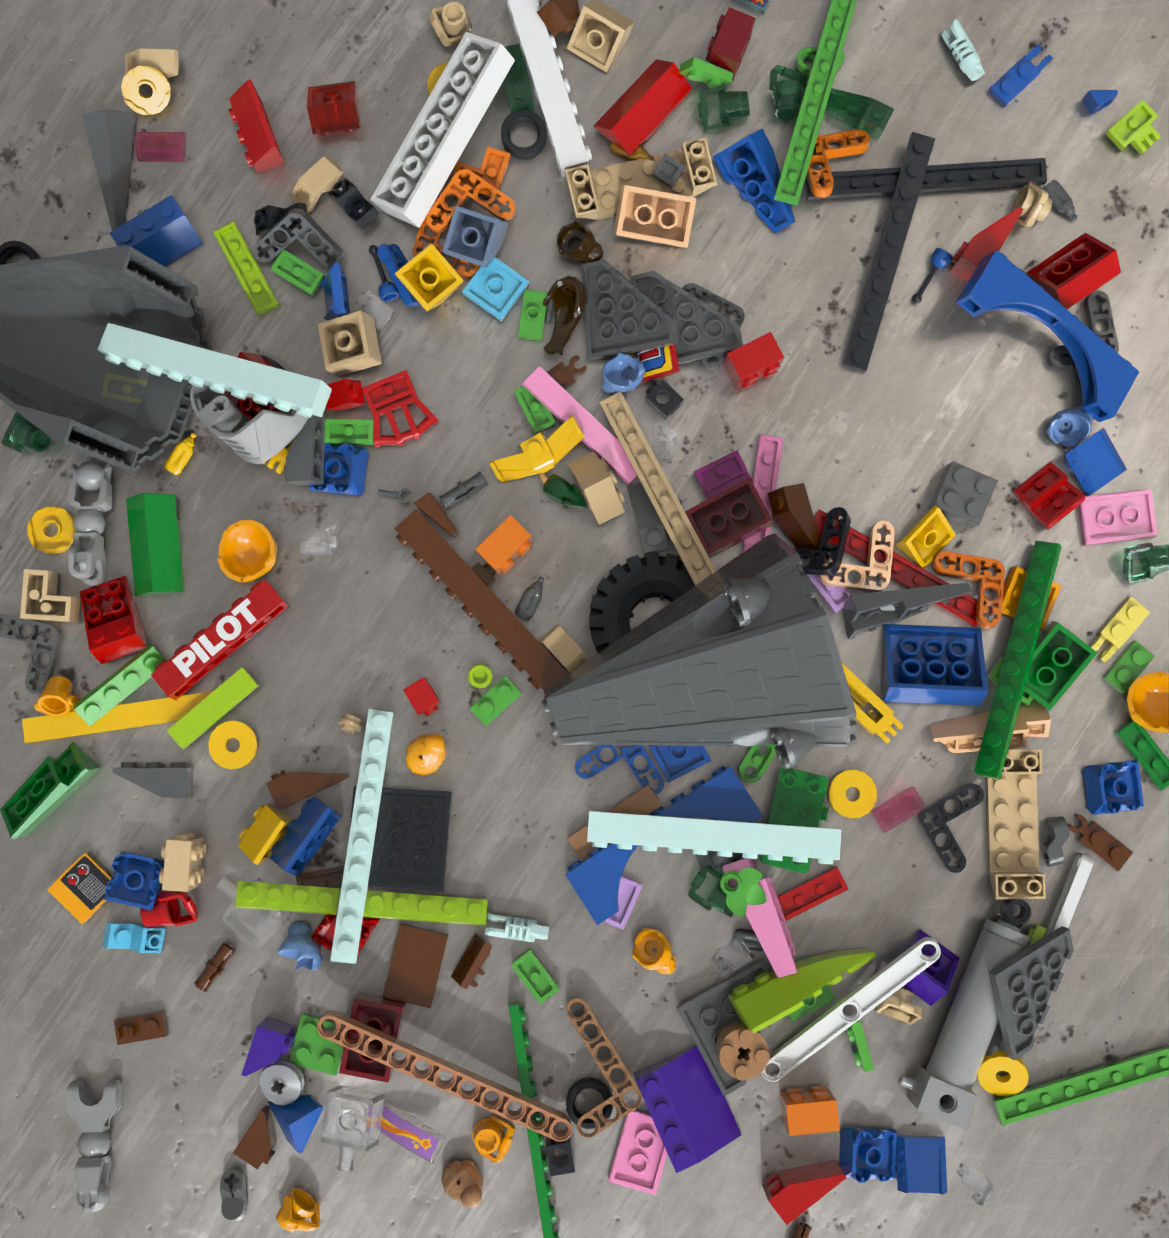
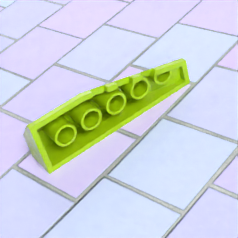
M864 947L839 950L809 957L795 962L798 970L797 973L783 977H777L775 971L761 973L755 977V981L748 985L742 984L734 988L733 993L728 995L740 1022L754 1034L804 1006L802 1000L809 996L816 998L823 993L821 990L823 986L835 985L842 980V974L845 971L846 973H853L875 958L876 954L874 951Z

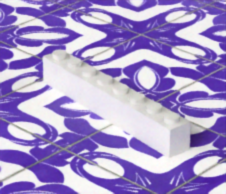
M505 0L561 177L566 176V169L589 165V160H592L589 146H584L582 138L585 137L583 126L581 123L577 124L575 115H578L575 102L574 100L570 101L568 93H571L567 78L563 79L561 71L564 70L560 56L556 57L553 50L556 48L554 36L548 34L547 26L537 14L542 0Z

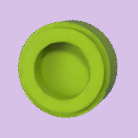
M484 664L474 665L468 673L470 684L476 688L489 686L493 679L491 669Z

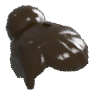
M574 220L573 223L563 226L557 235L559 254L566 260H585L590 263L603 258L602 246L596 242L591 230L578 221Z

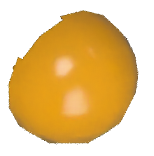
M240 520L230 525L222 534L223 537L219 544L217 560L220 569L228 578L237 582L253 581L266 574L276 563L277 544L274 535L263 524L254 520Z
M1161 671L1147 673L1136 678L1129 687L1126 701L1128 713L1133 721L1146 729L1158 733H1169V674Z

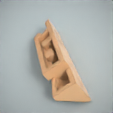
M1038 701L1031 702L1029 706L1020 705L1009 748L1027 746L1028 737H1049L1051 719L1045 706ZM990 711L931 724L930 731L933 741L942 742L946 745L947 750L952 753L979 751Z

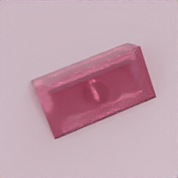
M138 132L134 145L137 160L139 162H185L186 133Z

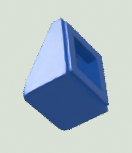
M1090 90L1082 101L1090 114H1095L1110 105L1118 95V91Z

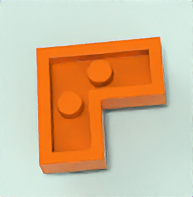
M488 146L480 168L457 161L452 178L459 170L468 169L500 190L511 154ZM469 177L466 179L460 178L461 186L468 184L472 187L473 191L471 193L473 194L475 186L470 183ZM483 189L479 192L478 196L490 199L492 193L488 189Z

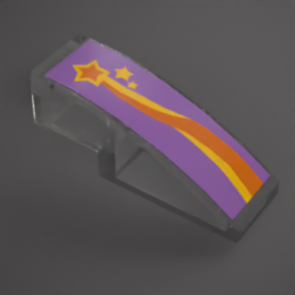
M380 1100L369 1122L375 1129L400 1146L431 1163H434L446 1135L424 1125V1121Z

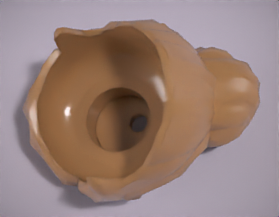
M455 1160L449 1162L443 1168L441 1177L444 1192L453 1200L461 1202L465 1207L476 1208L482 1202L483 1178L472 1161L463 1160L460 1162Z

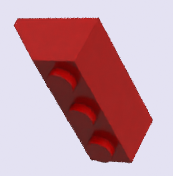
M247 80L229 98L232 108L228 110L233 123L238 122L240 130L236 132L241 145L246 144L248 152L244 154L249 167L254 166L256 171L261 173L285 163L261 97L252 80Z
M1084 233L1033 267L1027 274L1036 284L1042 286L1044 291L1051 297L1058 300L1064 308L1069 309L1119 275L1121 269L1117 251L1114 248Z

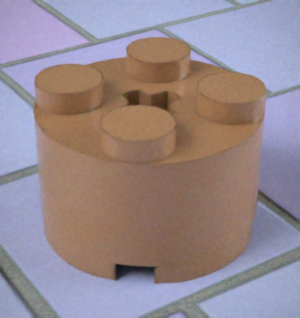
M732 1023L724 1027L718 1034L715 1048L716 1057L730 1076L744 1081L756 1077L765 1069L770 1059L769 1048L759 1031L753 1034L742 1023ZM740 1047L745 1049L746 1052L744 1054L739 1053L738 1049Z

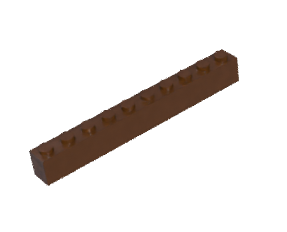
M417 509L394 528L399 533L396 538L404 547L410 545L414 549L413 557L421 565L426 562L431 568L428 573L437 583L442 580L448 586L445 591L454 601L459 598L463 602L464 606L461 609L470 618L475 615L481 622L478 627L487 637L492 634L498 640L494 644L503 654L507 651L514 658L511 663L520 672L525 670L530 675L527 680L536 690L541 687L545 691L568 675L566 670Z

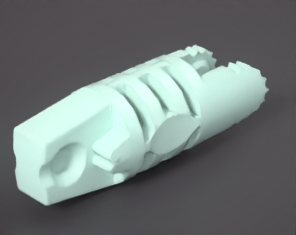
M955 19L950 24L952 32L950 29L945 28L940 34L950 51H952L956 62L959 63L960 69L963 73L967 74L971 81L982 77L985 71L980 63V57L975 52L976 50L958 19Z
M492 913L487 914V920L503 923L506 926L505 930L486 928L484 935L534 942L535 939H548L549 927L537 925V920Z

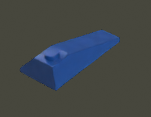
M763 128L713 156L723 178L738 189L739 195L744 200L747 199L752 204L758 216L774 233L796 222L791 205L774 200L781 173L774 150Z

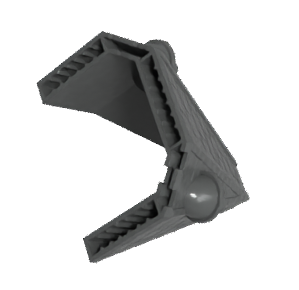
M125 245L0 265V399L54 441L76 450L77 454L82 458L92 461L102 460L126 471L135 472L140 468V463L146 459L153 460L164 452V447L170 443L176 444L182 440L192 410L190 391L193 385L185 379H182V382L172 380L167 377V374L162 373L161 376L153 375L147 372L145 368H141L140 371L126 366V363L120 362L119 365L113 364L105 360L106 356L97 349L107 324L111 323L212 351L211 342L205 339L203 328L206 327L203 309L197 307L195 296L199 295L197 286L134 248ZM106 373L148 381L147 385L109 379L107 393L141 399L140 404L102 397L101 393ZM125 384H129L132 387V391L129 394H125L122 391V387Z
M775 533L766 536L544 691L546 699L542 700L546 715L552 714L554 722H551L550 726L554 737L560 736L562 745L758 746L777 744L774 748L779 761L782 760L785 769L796 767V763L807 756L813 747H848L856 744V737L853 735V733H856L855 720L851 721L852 718L856 717V709L827 614L823 606L820 607L816 597L811 598V596L816 595V590L809 575L806 576L803 571L802 560L798 552Z

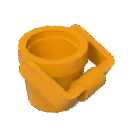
M53 676L48 680L43 692L39 695L38 702L34 703V707L37 711L46 715L63 716L68 712L74 711L72 706L81 699L72 695L73 684L69 679L62 676Z
M496 1114L477 1121L472 1132L477 1153L492 1162H501L505 1154L508 1153L513 1141L512 1137L515 1132V1126ZM503 1126H505L506 1128H508L505 1135H504V1128H503ZM499 1147L497 1156L491 1154Z
M293 1188L283 1199V1205L276 1215L277 1222L282 1228L290 1232L296 1230L305 1232L315 1230L320 1226L319 1202L315 1201L306 1191L300 1188Z

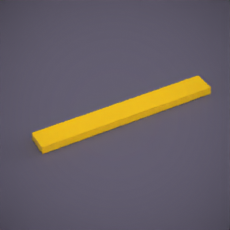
M213 691L183 695L176 701L171 698H162L116 705L91 726L75 711L68 712L63 716L46 715L22 719L25 743H33L179 721Z

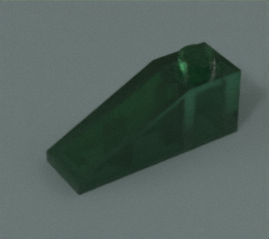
M520 45L505 46V49L515 59L503 80L510 114L520 109L535 112L531 87Z
M831 88L824 114L854 129L864 130L870 137L879 140L894 108L870 97Z

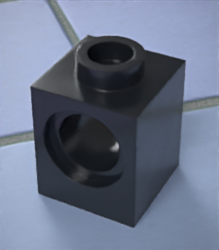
M664 380L659 384L654 382L646 390L648 395L645 402L665 421L683 404L684 399ZM661 393L666 394L669 397V402L661 404L656 400V396Z
M571 1136L562 1142L551 1138L546 1139L550 1176L575 1173ZM556 1149H564L567 1155L563 1158H557L553 1152Z

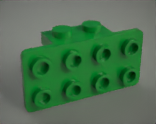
M782 767L779 771L768 824L821 828L822 821H827L829 807H825L826 801H824L829 782L828 778L822 775ZM761 854L760 861L763 864L803 874L809 871L812 859L808 858V863L793 862V857L783 856V861L768 860V855Z

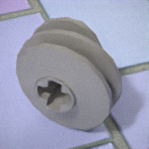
M281 1059L266 1066L259 1078L263 1095L277 1105L293 1103L302 1093L305 1084L304 1075L300 1068L293 1062Z

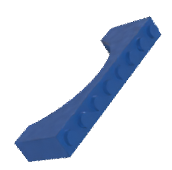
M998 250L981 259L956 301L959 306L973 317L993 310H1013L1032 316L1049 327L1063 342L1077 368L1082 390L1081 408L1098 422L1115 417L1139 374V371L1132 366L1131 362L1119 355L1112 346L1105 343L1093 330L1085 326L1077 316L1071 314L1058 300L1051 297L1044 291L1042 286L1036 284L1023 270L1016 267Z
M724 766L712 773L714 778L705 783L702 779L691 787L693 791L685 796L682 792L670 800L672 805L665 810L661 806L650 813V815L707 818L755 823L764 817L732 767L725 769ZM610 843L611 845L605 849L598 847L588 854L590 859L584 863L578 860L567 867L570 871L565 874L597 925L619 912L618 890L620 879L629 858L639 845H632V850L618 849L617 844Z

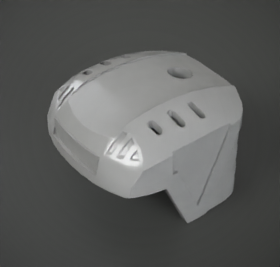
M266 352L259 353L262 358L275 368L295 373L279 357ZM193 385L190 391L194 412L204 425L231 447L238 456L253 464H262L279 453L302 430L308 420L307 417L299 415L293 409H290L289 412L284 411V413L262 410L250 420L226 396H220L218 392L211 390L210 386L203 385V388H199Z

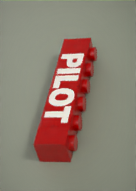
M267 580L253 585L250 593L244 598L240 597L235 600L231 605L232 608L226 613L217 615L208 628L199 630L193 636L194 639L190 643L177 648L173 657L156 666L155 672L151 676L169 698L175 701L289 607Z

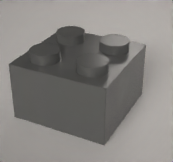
M952 461L946 466L928 509L936 505L946 518L969 528L979 526L998 480Z

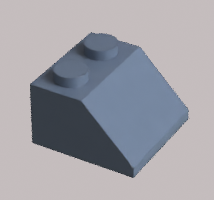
M455 206L442 253L488 268L502 247L509 223Z

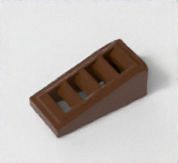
M427 493L414 502L418 509L451 536L456 537L459 535V532L431 493Z

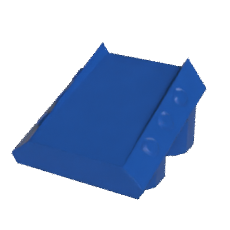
M335 262L320 286L324 287L326 305L324 319L327 321L350 314L346 275L342 271L341 264Z
M1104 428L1064 454V466L1067 470L1075 473L1078 478L1079 487L1085 491L1087 496L1096 492L1127 470Z
M325 443L323 485H309L310 491L360 496L365 491L367 459L369 458L366 448L355 447L350 444L332 445Z
M1138 761L1088 765L1081 772L1084 775L1087 798L1086 808L1092 815L1102 813L1114 814L1119 811H1133L1144 807Z
M121 851L120 855L116 856L113 860L112 868L114 871L111 880L106 885L104 900L152 911L161 886L159 875L161 869L164 868V860Z
M844 1127L839 1132L841 1135L839 1165L847 1178H852L859 1183H865L869 1179H877L881 1182L895 1179L897 1131L895 1129Z
M897 1135V1165L895 1167L897 1190L904 1193H935L941 1195L947 1193L945 1137Z

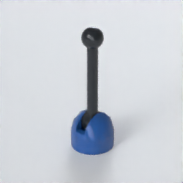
M371 245L369 253L374 257L382 280L378 288L380 299L383 302L392 301L399 296L398 289L394 283L387 282L377 254L378 247Z
M941 248L935 249L931 258L933 268L918 293L913 295L912 301L914 303L921 302V296L937 269L945 268L950 263L953 256L949 252Z

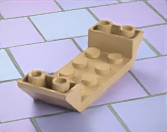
M706 137L682 142L681 150L655 155L653 160L649 158L638 159L595 170H590L587 164L565 170L576 218L600 220L616 216L620 190L623 185L692 198L717 185ZM664 154L669 155L685 166L684 172L672 189L652 177L654 169Z
M1008 749L1001 780L985 777L988 874L995 899H1046L1045 874L1039 872L1037 774H1042V749Z

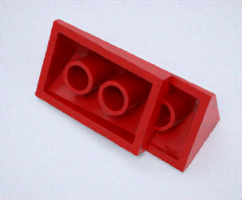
M656 59L594 124V128L627 155L631 156L643 141L646 143L692 91V87L683 74L679 73L680 70L674 62Z

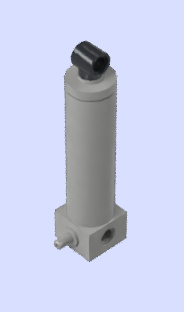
M1004 899L1000 905L1001 917L997 922L986 918L927 1068L919 1065L914 1079L901 1075L898 1081L900 1085L910 1089L907 1098L918 1110L962 1129H965L978 1097L971 1089L999 1021L988 972L1026 949L1031 940V937L1021 933L1022 925L1031 917V907L1021 899ZM1018 904L1020 906V913L1013 917L1011 909L1014 905Z

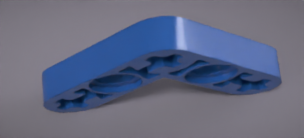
M600 745L577 760L575 764L576 774L583 779H588L620 759L625 758L642 788L649 784L646 776L641 779L639 774L646 773L651 767L654 772L650 773L651 777L654 780L658 778L660 781L657 784L658 789L654 790L652 788L655 794H659L664 788V780L643 745H632L633 747L630 749L624 746L620 749L623 752L620 756H618L617 750L613 745ZM603 748L612 749L614 757L611 761L604 762L600 759V751ZM595 754L597 761L602 767L597 769L595 764L590 768V774L586 772L581 773L579 771L582 767L581 762L590 763L593 761L590 756ZM637 756H644L647 759V766L642 770L636 769L633 765V761Z

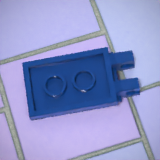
M649 745L668 783L711 761L704 746Z

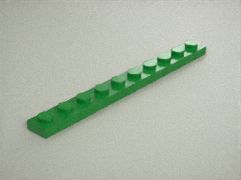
M1035 540L974 769V774L978 776L1001 780L1062 548L1059 543Z
M518 1001L508 1002L521 1093L533 1099V1097L537 1096L535 1081L530 1082L529 1072L533 1071L531 1056L526 1057L525 1047L530 1046L528 1032H523L521 1022H526L524 1006L519 1007ZM534 1112L530 1118L533 1121H540V1112ZM527 1128L543 1238H559L558 1231H553L552 1222L556 1221L554 1206H549L548 1197L552 1196L550 1181H545L544 1172L549 1171L547 1157L541 1156L540 1147L545 1146L544 1137L542 1134Z

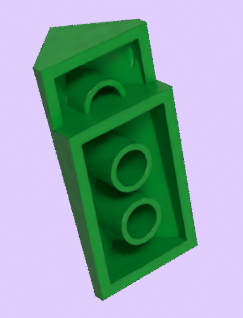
M141 493L126 498L135 596L185 592L180 520L177 519L176 495Z
M74 742L57 759L48 756L0 809L10 837L18 839L29 835L101 767Z

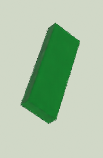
M1130 719L1114 733L1133 758L1138 761L1140 767L1157 789L1163 791L1169 786V760L1144 727Z

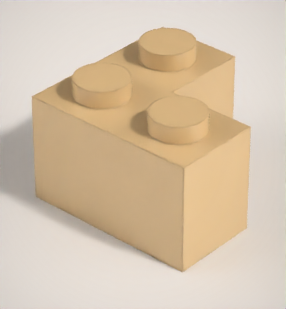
M593 451L568 464L591 513L599 525L625 512L621 504L625 501L619 488L615 489L614 485L617 484V480L613 472L609 471L604 458L599 459Z
M24 569L20 610L21 619L79 623L81 599L57 596L58 573L47 570Z

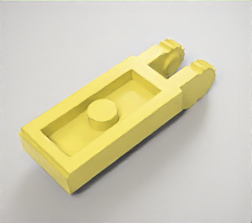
M1128 597L1097 633L1099 635L1091 643L1090 647L1096 651L1106 640L1110 645L1101 654L1100 659L1103 662L1108 661L1150 612L1133 597Z

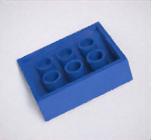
M884 624L882 660L883 701L981 706L988 693L981 628Z

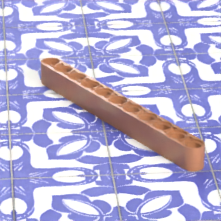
M333 1010L326 1011L318 1021L317 1031L323 1038L555 1141L562 1142L571 1136V1121L564 1112ZM325 1019L334 1020L336 1028L332 1030L326 1029L323 1021ZM355 1029L360 1037L356 1040H351L347 1037L346 1031ZM375 1039L379 1040L383 1047L380 1050H373L369 1042ZM395 1050H402L406 1057L403 1060H396L392 1053ZM419 1060H424L428 1062L429 1067L422 1071L417 1069L415 1064ZM446 1070L452 1074V1077L444 1081L439 1078L438 1074ZM465 1081H472L475 1087L471 1091H466L461 1085ZM489 1091H494L498 1094V1097L494 1101H488L484 1095ZM513 1101L521 1104L520 1109L517 1111H511L507 1106ZM534 1112L544 1114L543 1119L540 1121H533L530 1117ZM558 1122L567 1124L563 1131H556L553 1127Z

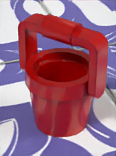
M182 891L160 893L155 900L152 911L140 908L141 920L148 928L165 925L180 926L197 921L199 913L192 898L188 896L187 892ZM177 898L182 900L184 907L190 913L189 915L181 916Z

